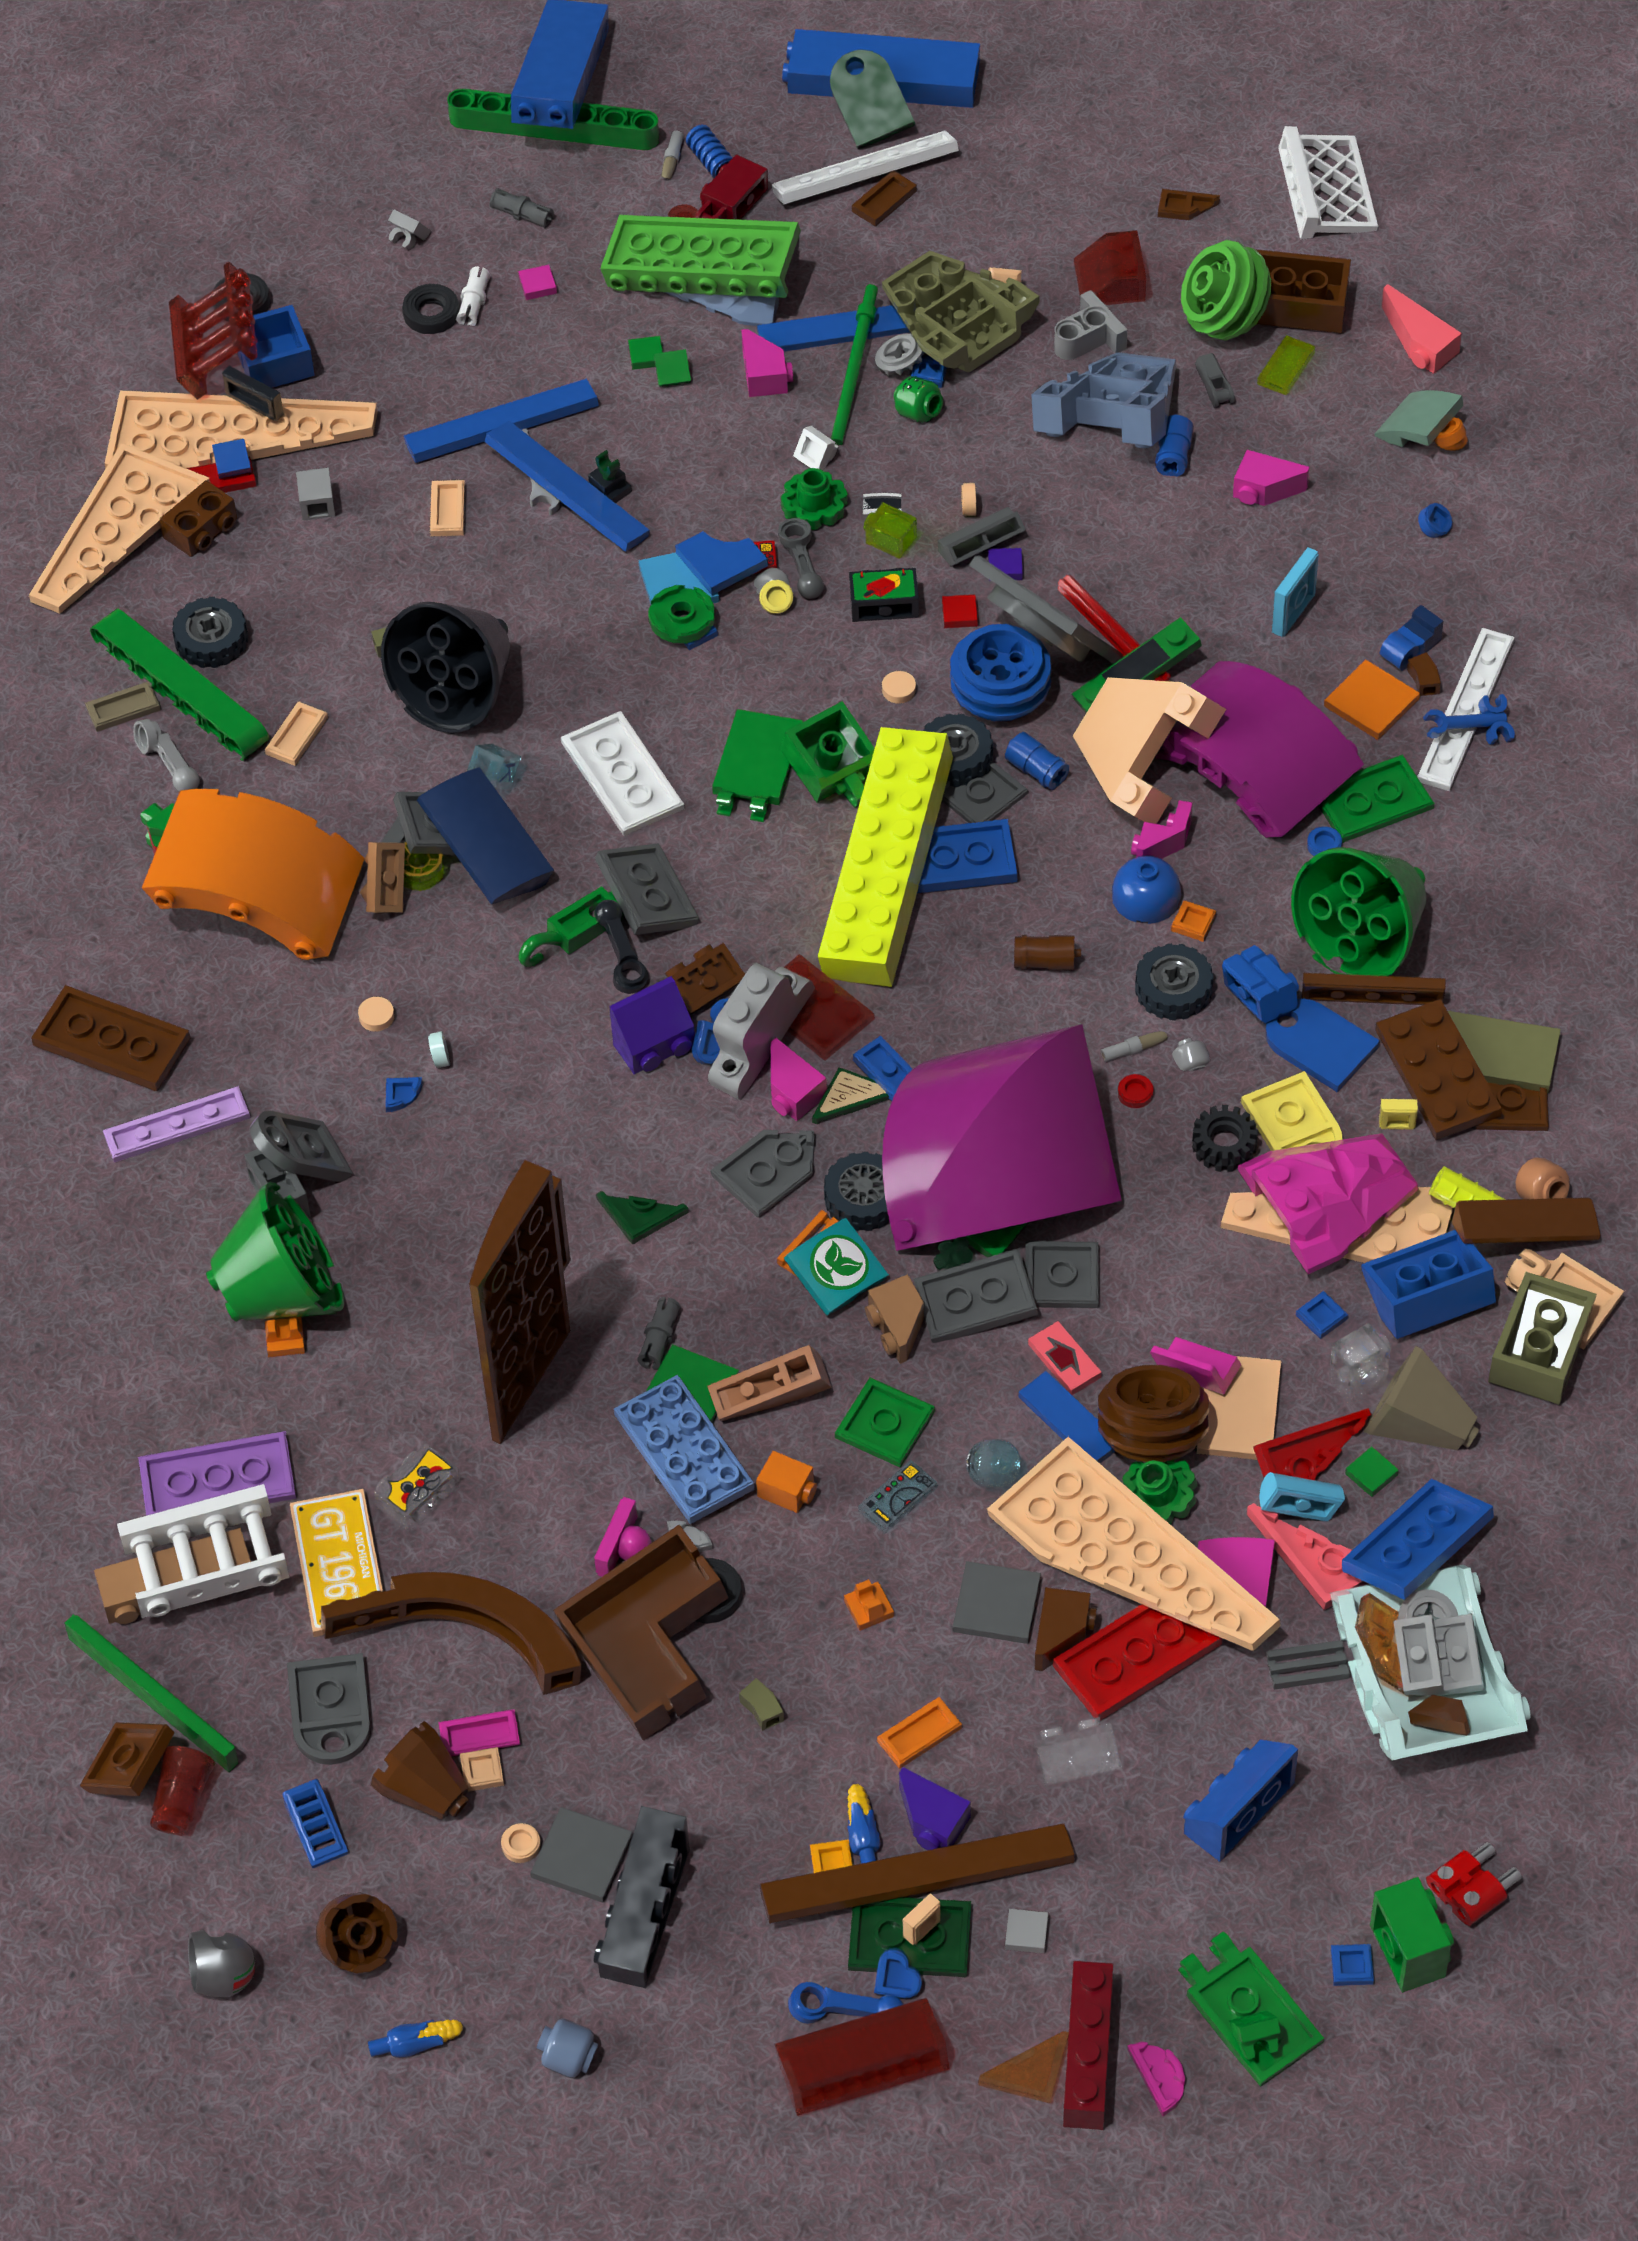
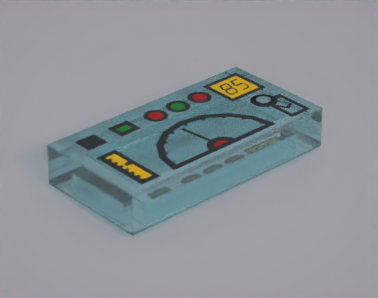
M910 1460L858 1505V1512L881 1532L886 1534L938 1488L937 1482Z

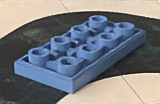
M678 1375L614 1408L615 1417L689 1524L754 1490V1482Z

